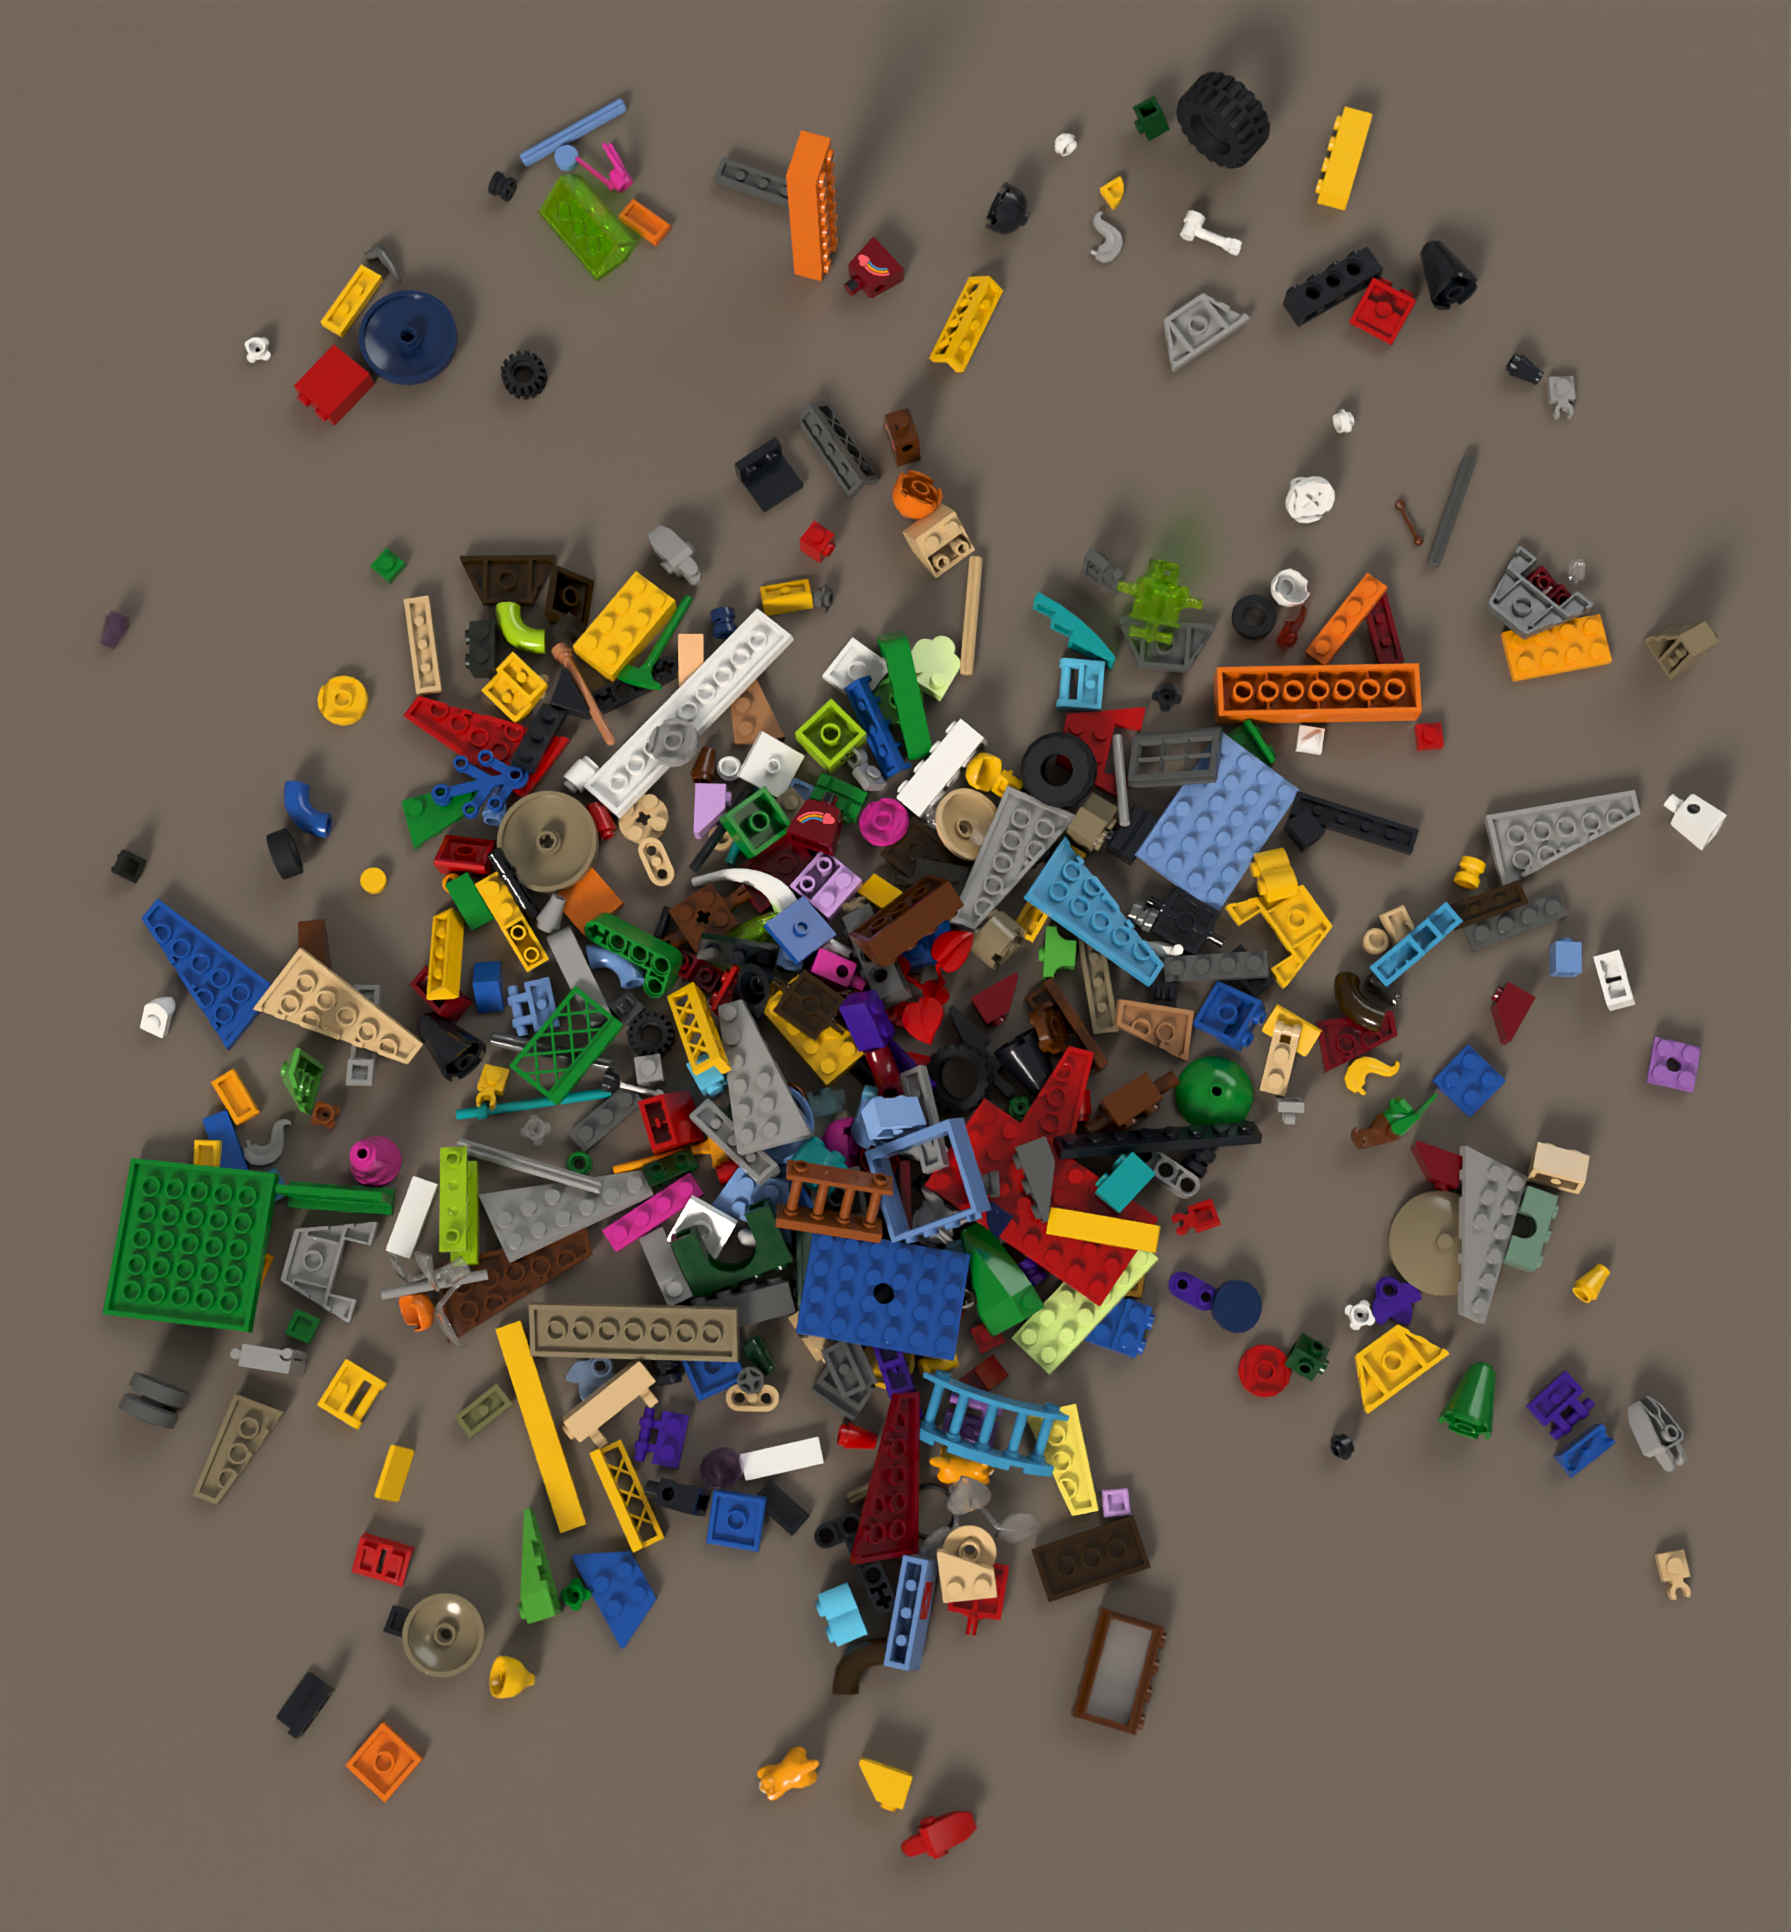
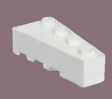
M962 719L951 723L946 730L948 735L942 742L937 741L929 751L931 753L930 757L926 761L922 760L913 771L915 775L911 780H905L897 790L899 794L896 798L922 819L945 794L943 788L945 786L951 787L960 778V769L967 767L969 761L977 755V750L980 747L985 750L990 744Z

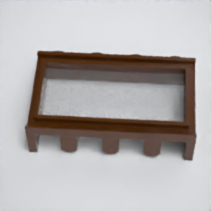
M1099 1607L1098 1620L1091 1636L1090 1650L1084 1662L1085 1668L1082 1680L1077 1688L1078 1695L1074 1709H1071L1070 1714L1072 1717L1136 1735L1137 1729L1142 1730L1145 1714L1142 1713L1144 1702L1149 1703L1153 1687L1149 1686L1151 1675L1156 1676L1160 1660L1156 1659L1158 1648L1163 1649L1167 1633L1163 1632L1164 1626Z

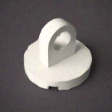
M1322 477L1294 478L1290 483V490L1285 500L1286 509L1291 517L1299 523L1317 521L1323 517L1322 514L1325 511L1329 512L1335 501V491L1328 480Z

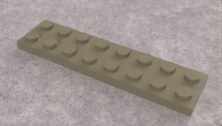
M531 1302L529 1304L530 1356L738 1362L740 1360L739 1307Z

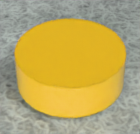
M372 867L362 873L360 883L368 893L378 894L386 888L387 877L381 869Z

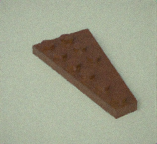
M588 1229L579 1230L509 1263L502 1248L479 1254V1265L452 1267L450 1261L432 1265L435 1279L487 1269L488 1280L437 1289L448 1343L453 1342L592 1256L593 1252Z

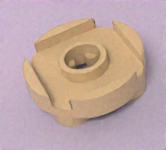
M643 794L620 819L618 818V824L625 838L640 845L646 838L652 837L660 840L664 836V832L669 825V814L664 803L655 795ZM645 814V816L649 815L651 817L647 820V825L643 826L641 822L637 823V819L640 818L639 815Z

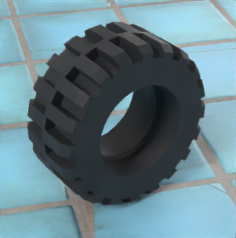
M1214 71L1201 75L1178 101L1176 115H1178V124L1182 126L1183 134L1188 137L1190 144L1194 145L1200 154H1204L1207 157L1206 159L1216 162L1218 166H1226L1229 169L1244 166L1266 143L1270 132V122L1267 121L1268 115L1263 110L1260 100L1258 101L1254 97L1255 94L1251 90L1249 91L1241 81L1238 82L1235 80V77L1231 75L1226 76L1223 72Z

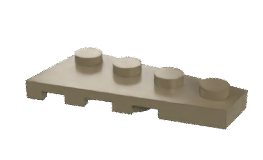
M234 1393L192 1495L220 1505L286 1412Z

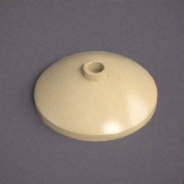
M967 788L953 790L941 799L936 809L935 822L939 837L954 855L963 860L975 862L997 808L985 795L978 791Z

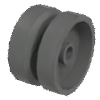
M134 1372L129 1385L132 1390L142 1394V1396L132 1393L124 1394L118 1406L119 1409L146 1423L174 1429L179 1416L176 1411L166 1405L176 1408L184 1407L190 1394L155 1377Z

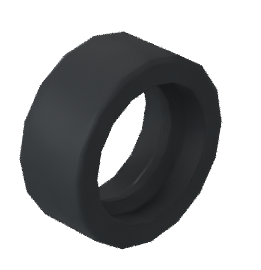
M284 828L266 836L267 845L281 878L286 880L304 872L302 861L290 832Z

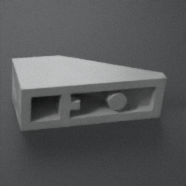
M663 1227L640 1237L639 1241L667 1305L680 1306L689 1302V1299L694 1296L670 1242L667 1241V1235Z

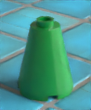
M1481 1361L1477 1362V1364H1471L1441 1411L1438 1418L1441 1424H1443V1421L1449 1424L1448 1429L1452 1432L1472 1439H1478L1479 1435H1485L1484 1440L1491 1437L1496 1372L1492 1370L1493 1367L1490 1364Z

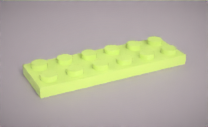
M1138 1250L1100 1307L1063 1282L1043 1304L1045 1307L1033 1314L1014 1334L1012 1339L1051 1376L1159 1259L1152 1252Z

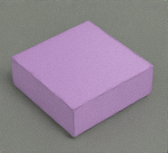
M1128 1488L1101 1490L1104 1518L1131 1515Z

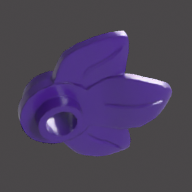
M1383 1277L1375 1285L1377 1297L1371 1305L1372 1314L1379 1325L1386 1323L1390 1317L1400 1324L1409 1325L1412 1320L1411 1303L1421 1300L1422 1296L1418 1289L1410 1283H1399L1393 1277ZM1385 1285H1389L1392 1288L1390 1295L1384 1293Z

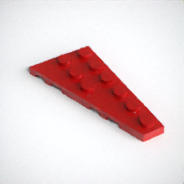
M1069 1046L1021 1121V1124L1040 1137L1046 1136L1047 1141L1052 1145L1056 1136H1064L1065 1134L1075 1135L1094 1052Z

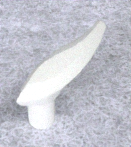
M1146 941L1157 956L1170 957L1184 954L1183 947L1179 944L1174 946L1161 941Z

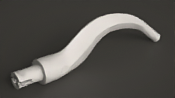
M732 868L692 878V885L694 887L723 880L736 881L752 886L768 898L775 915L797 901L794 893L781 880L757 870ZM834 939L821 947L847 960L850 959V954H852V948Z

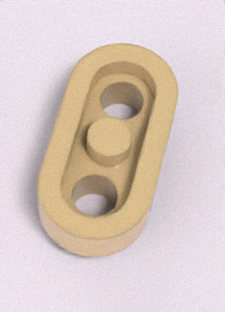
M656 838L644 839L639 845L638 852L650 880L660 887L670 885L675 878V870L664 845ZM651 846L657 849L656 854L653 856L648 854V848ZM662 869L667 871V876L664 879L658 877V872Z
M736 1384L726 1394L728 1406L735 1411L769 1412L778 1406L780 1400L778 1391L770 1385H764L760 1392L756 1394H747ZM737 1393L744 1394L745 1400L742 1403L736 1402L735 1396ZM765 1393L771 1395V1401L767 1404L761 1400L762 1395Z

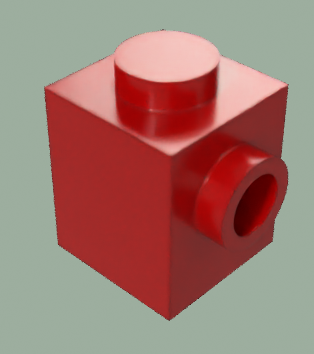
M813 521L799 539L800 550L820 564L825 557H829L836 546L834 534L816 521Z

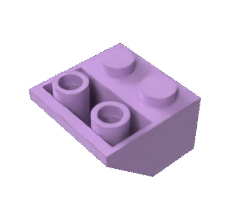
M819 852L793 881L790 888L800 898L804 896L830 925L843 910L842 905L854 898L858 893L857 891L863 885L862 880L835 857Z

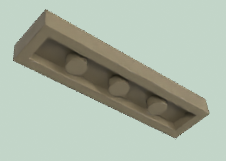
M1077 937L1092 1036L1117 1033L1119 1028L1114 1026L1116 1010L1107 957Z

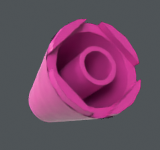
M378 1135L366 1137L354 1144L350 1150L349 1167L351 1173L359 1183L365 1186H385L401 1170L402 1157L400 1150L393 1141L386 1137Z

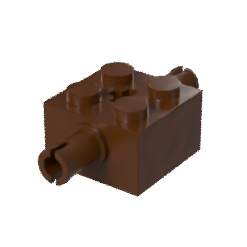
M710 882L668 910L678 926H676L677 929L661 940L676 948L684 942L690 943L694 951L697 952L701 932L732 937L742 930V927L732 914L734 913L733 910L751 899L752 896L744 884L726 897L720 896ZM705 915L709 920L707 924L702 922V917Z
M1170 1070L1167 1074L1153 1082L1147 1072L1106 1096L1098 1106L1102 1114L1083 1125L1087 1134L1091 1132L1102 1133L1110 1127L1113 1131L1120 1129L1128 1131L1136 1125L1139 1117L1143 1116L1144 1119L1150 1117L1160 1108L1159 1104L1163 1099L1162 1095L1180 1084L1177 1076Z

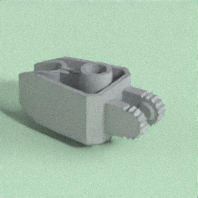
M660 525L648 534L654 552L662 562L661 566L669 575L673 574L677 579L683 576L689 583L694 585L702 582V574L699 571V566L694 556L697 552L689 542L685 543L670 528Z
M1646 1396L1628 1406L1629 1425L1643 1455L1649 1458L1655 1456L1659 1464L1662 1465V1468L1669 1473L1677 1469V1465L1682 1466L1687 1463V1456L1679 1443L1684 1440V1432L1662 1404Z

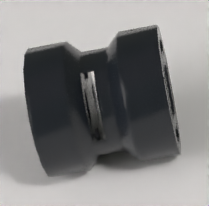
M1208 1148L1190 1149V1156L1183 1160L1181 1166L1203 1179L1207 1173V1166L1213 1163L1217 1156Z
M652 1360L653 1368L657 1371L655 1378L656 1386L682 1382L681 1373L677 1369L679 1360Z

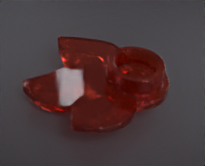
M1304 605L1301 606L1300 613L1294 622L1291 620L1285 621L1277 637L1276 643L1283 650H1287L1289 647L1292 648L1298 640L1299 635L1297 633L1307 615V608Z

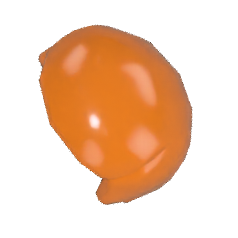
M422 1292L399 1297L400 1310L406 1324L417 1325L418 1327L414 1331L429 1329L433 1324L435 1307L429 1297Z

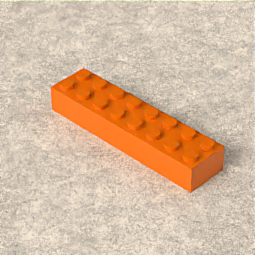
M801 130L786 174L794 274L823 281L824 274H829L831 269V253L836 252L839 238H837L838 226H836L838 214L835 213L837 208V201H835L837 189H834L836 176H833L835 171V163H833L835 150L831 149V138Z
M1419 663L1217 667L1213 676L1215 725L1243 724L1247 719L1256 724L1416 721L1422 713Z

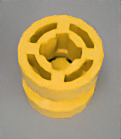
M1463 856L1459 863L1460 871L1455 874L1453 881L1463 888L1477 890L1480 884L1478 877L1484 873L1486 864L1477 858Z

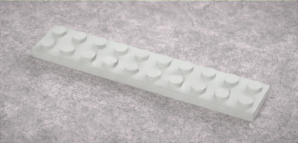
M756 609L584 785V788L620 819L670 768L661 765L655 760L649 749V738L652 731L657 726L659 727L664 724L663 721L667 719L681 718L688 720L696 728L700 737L793 642L792 635L759 609Z

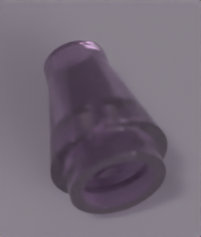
M111 610L109 616L106 615L100 644L114 649L129 628L130 618Z

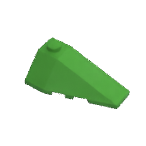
M295 1048L289 1054L288 1060L284 1061L282 1065V1081L300 1111L312 1116L325 1065L302 1049Z
M533 1508L524 1510L520 1593L522 1603L518 1604L521 1618L526 1619L528 1624L562 1613Z

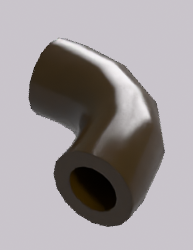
M1351 972L1337 974L1334 979V993L1336 1002L1342 1012L1355 1024L1377 1033L1384 1020L1385 1008L1377 1006L1363 997L1360 992V979L1356 974Z
M886 1637L860 1641L844 1653L835 1669L832 1694H859L860 1680L864 1672L870 1667L884 1665L887 1648Z

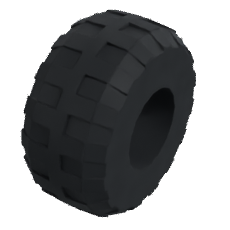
M1053 732L1039 737L1029 745L1021 760L1020 776L1022 777L1025 790L1030 796L1048 806L1067 808L1081 802L1091 792L1097 779V762L1092 750L1082 739L1069 733ZM1055 755L1066 756L1071 761L1073 767L1072 777L1062 786L1050 783L1045 774L1047 762Z

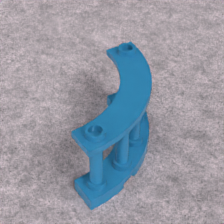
M936 1369L935 1373L924 1372L923 1377L935 1384L925 1418L920 1423L919 1440L934 1446L936 1441L948 1446L947 1452L992 1467L1009 1470L1011 1465L1023 1468L1022 1473L1052 1476L1054 1466L1045 1462L1043 1455L1054 1420L1068 1421L1069 1415L1060 1411V1406L1048 1402L1045 1405L1032 1404L992 1394L951 1378V1373L944 1370ZM944 1388L959 1393L949 1431L946 1432L936 1428L934 1423ZM970 1398L988 1404L978 1441L974 1443L961 1439V1435H959ZM999 1407L1018 1412L1008 1447L1004 1451L992 1449L988 1444ZM1028 1415L1042 1417L1043 1421L1033 1453H1030L1029 1456L1020 1455L1018 1448Z

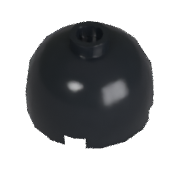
M1006 182L1002 185L1005 188L1004 192L996 194L989 209L987 219H991L990 224H985L987 229L999 234H1010L1016 231L1020 225L1025 226L1030 215L1027 212L1028 202L1026 196L1020 189Z

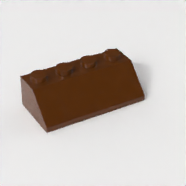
M928 873L848 935L873 963L881 967L890 966L897 961L898 956L904 951H909L916 947L921 938L934 933L938 929V925L945 920L954 918L964 904L949 880Z

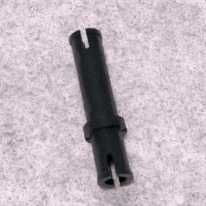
M496 848L488 853L487 858L496 869L499 881H503L525 919L531 920L539 915L541 911L535 905L532 897L519 879L516 867L512 866L508 861L502 848Z

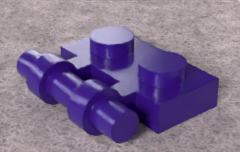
M1563 1371L1527 1403L1525 1407L1542 1426H1547L1553 1421L1556 1427L1549 1434L1557 1441L1563 1434L1565 1436L1572 1431L1571 1427L1580 1419L1584 1420L1589 1415L1588 1411L1595 1404L1588 1397L1582 1403L1577 1399L1584 1390L1567 1371ZM1570 1405L1573 1411L1563 1419L1560 1413Z
M645 1407L644 1415L640 1417L639 1425H641L639 1438L634 1444V1449H636L634 1460L644 1462L646 1452L654 1453L652 1464L679 1469L690 1416L663 1410L661 1421L653 1420L655 1409ZM651 1428L659 1429L656 1445L648 1443Z

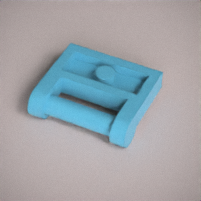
M1072 658L1060 659L1059 699L1056 700V709L1065 711H1101L1105 661ZM1072 669H1079L1076 700L1069 699Z

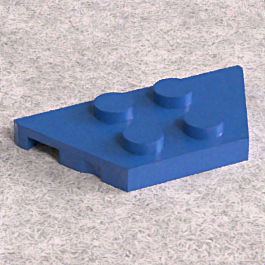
M632 1551L576 1554L572 1556L575 1565L588 1589L591 1591L620 1648L623 1649L627 1646L633 1634L657 1600V1596Z

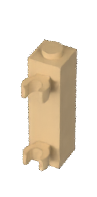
M640 1359L632 1360L562 1417L565 1424L562 1426V1429L571 1440L575 1437L579 1443L589 1436L595 1445L601 1449L608 1443L607 1438L598 1429L601 1425L639 1395L649 1408L659 1402L649 1389L656 1382L654 1376Z

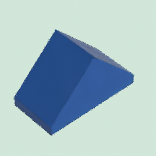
M502 962L475 963L472 984L478 1013L505 1012Z

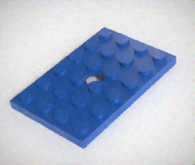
M812 1233L795 1333L954 1361L970 1255L902 1242L892 1243L891 1240L881 1239L880 1243ZM886 1283L892 1287L894 1297L890 1303L881 1304L874 1298L873 1291L878 1284Z

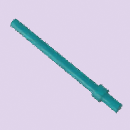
M601 1088L572 1092L567 1095L560 1105L609 1098L612 1096V1092L601 1091ZM547 1097L498 1103L492 1111L487 1103H481L480 1108L476 1104V1107L456 1110V1118L461 1120L477 1117L479 1120L489 1118V1115L555 1106V1104Z

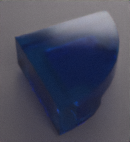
M991 1201V1210L986 1213V1221L990 1232L998 1239L1013 1216Z

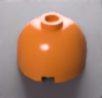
M909 470L907 474L900 473L892 490V500L902 516L911 519H922L938 508L943 498L942 490L940 487L936 490L932 485L934 481L930 477L914 470Z

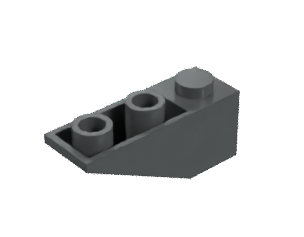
M1046 1136L1015 1147V1154L1011 1155L1016 1169H1021L1025 1179H1022L1021 1183L1026 1195L1031 1194L1034 1202V1204L1030 1205L1032 1213L1036 1220H1041L1042 1224L1048 1222L1055 1166L1053 1154Z

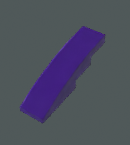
M873 1347L890 1400L892 1393L916 1391L905 1354L903 1352ZM920 1405V1419H921V1418H924V1415H923V1411H922V1408H921V1405Z

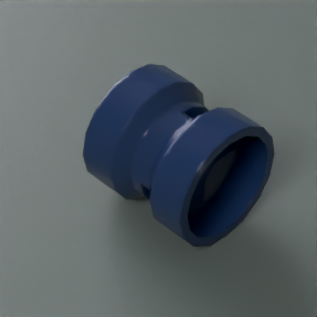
M719 607L711 610V621L714 622V627L712 628L713 637L716 639H728L737 629L733 621L736 618L735 609L732 607Z

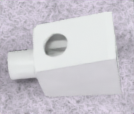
M1673 793L1664 803V806L1674 813L1671 825L1701 851L1719 832L1727 816L1695 794H1691L1683 801Z

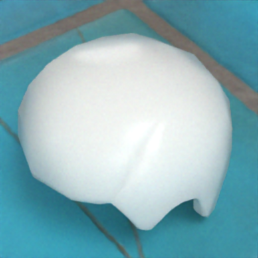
M1290 568L1279 571L1271 582V594L1276 602L1282 606L1292 607L1300 605L1310 595L1307 591L1308 580L1298 571Z

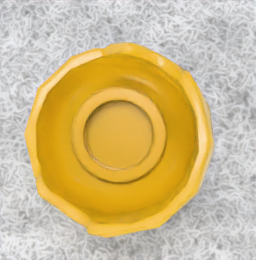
M982 752L975 755L966 767L965 777L968 784L974 789L983 792L990 791L1001 773L1002 761L989 753Z

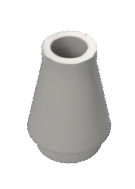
M552 894L548 903L537 916L536 926L542 931L551 934L555 933L556 929H560L564 905L567 900L558 894Z

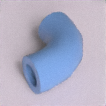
M598 944L586 945L591 970L606 968L614 971L623 989H636L643 986L645 974L642 967Z

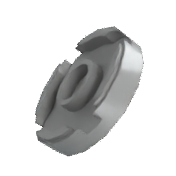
M671 718L663 721L664 724L659 727L657 726L649 738V749L653 757L661 765L668 767H677L689 762L696 755L700 746V737L696 728L688 720L681 718Z

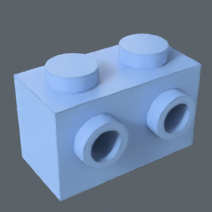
M900 1095L894 1098H884L878 1096L869 1100V1103L861 1111L870 1140L901 1138L922 1130L927 1125L917 1097Z

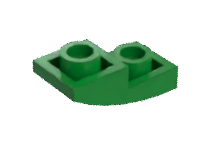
M468 872L445 884L471 931L495 919Z

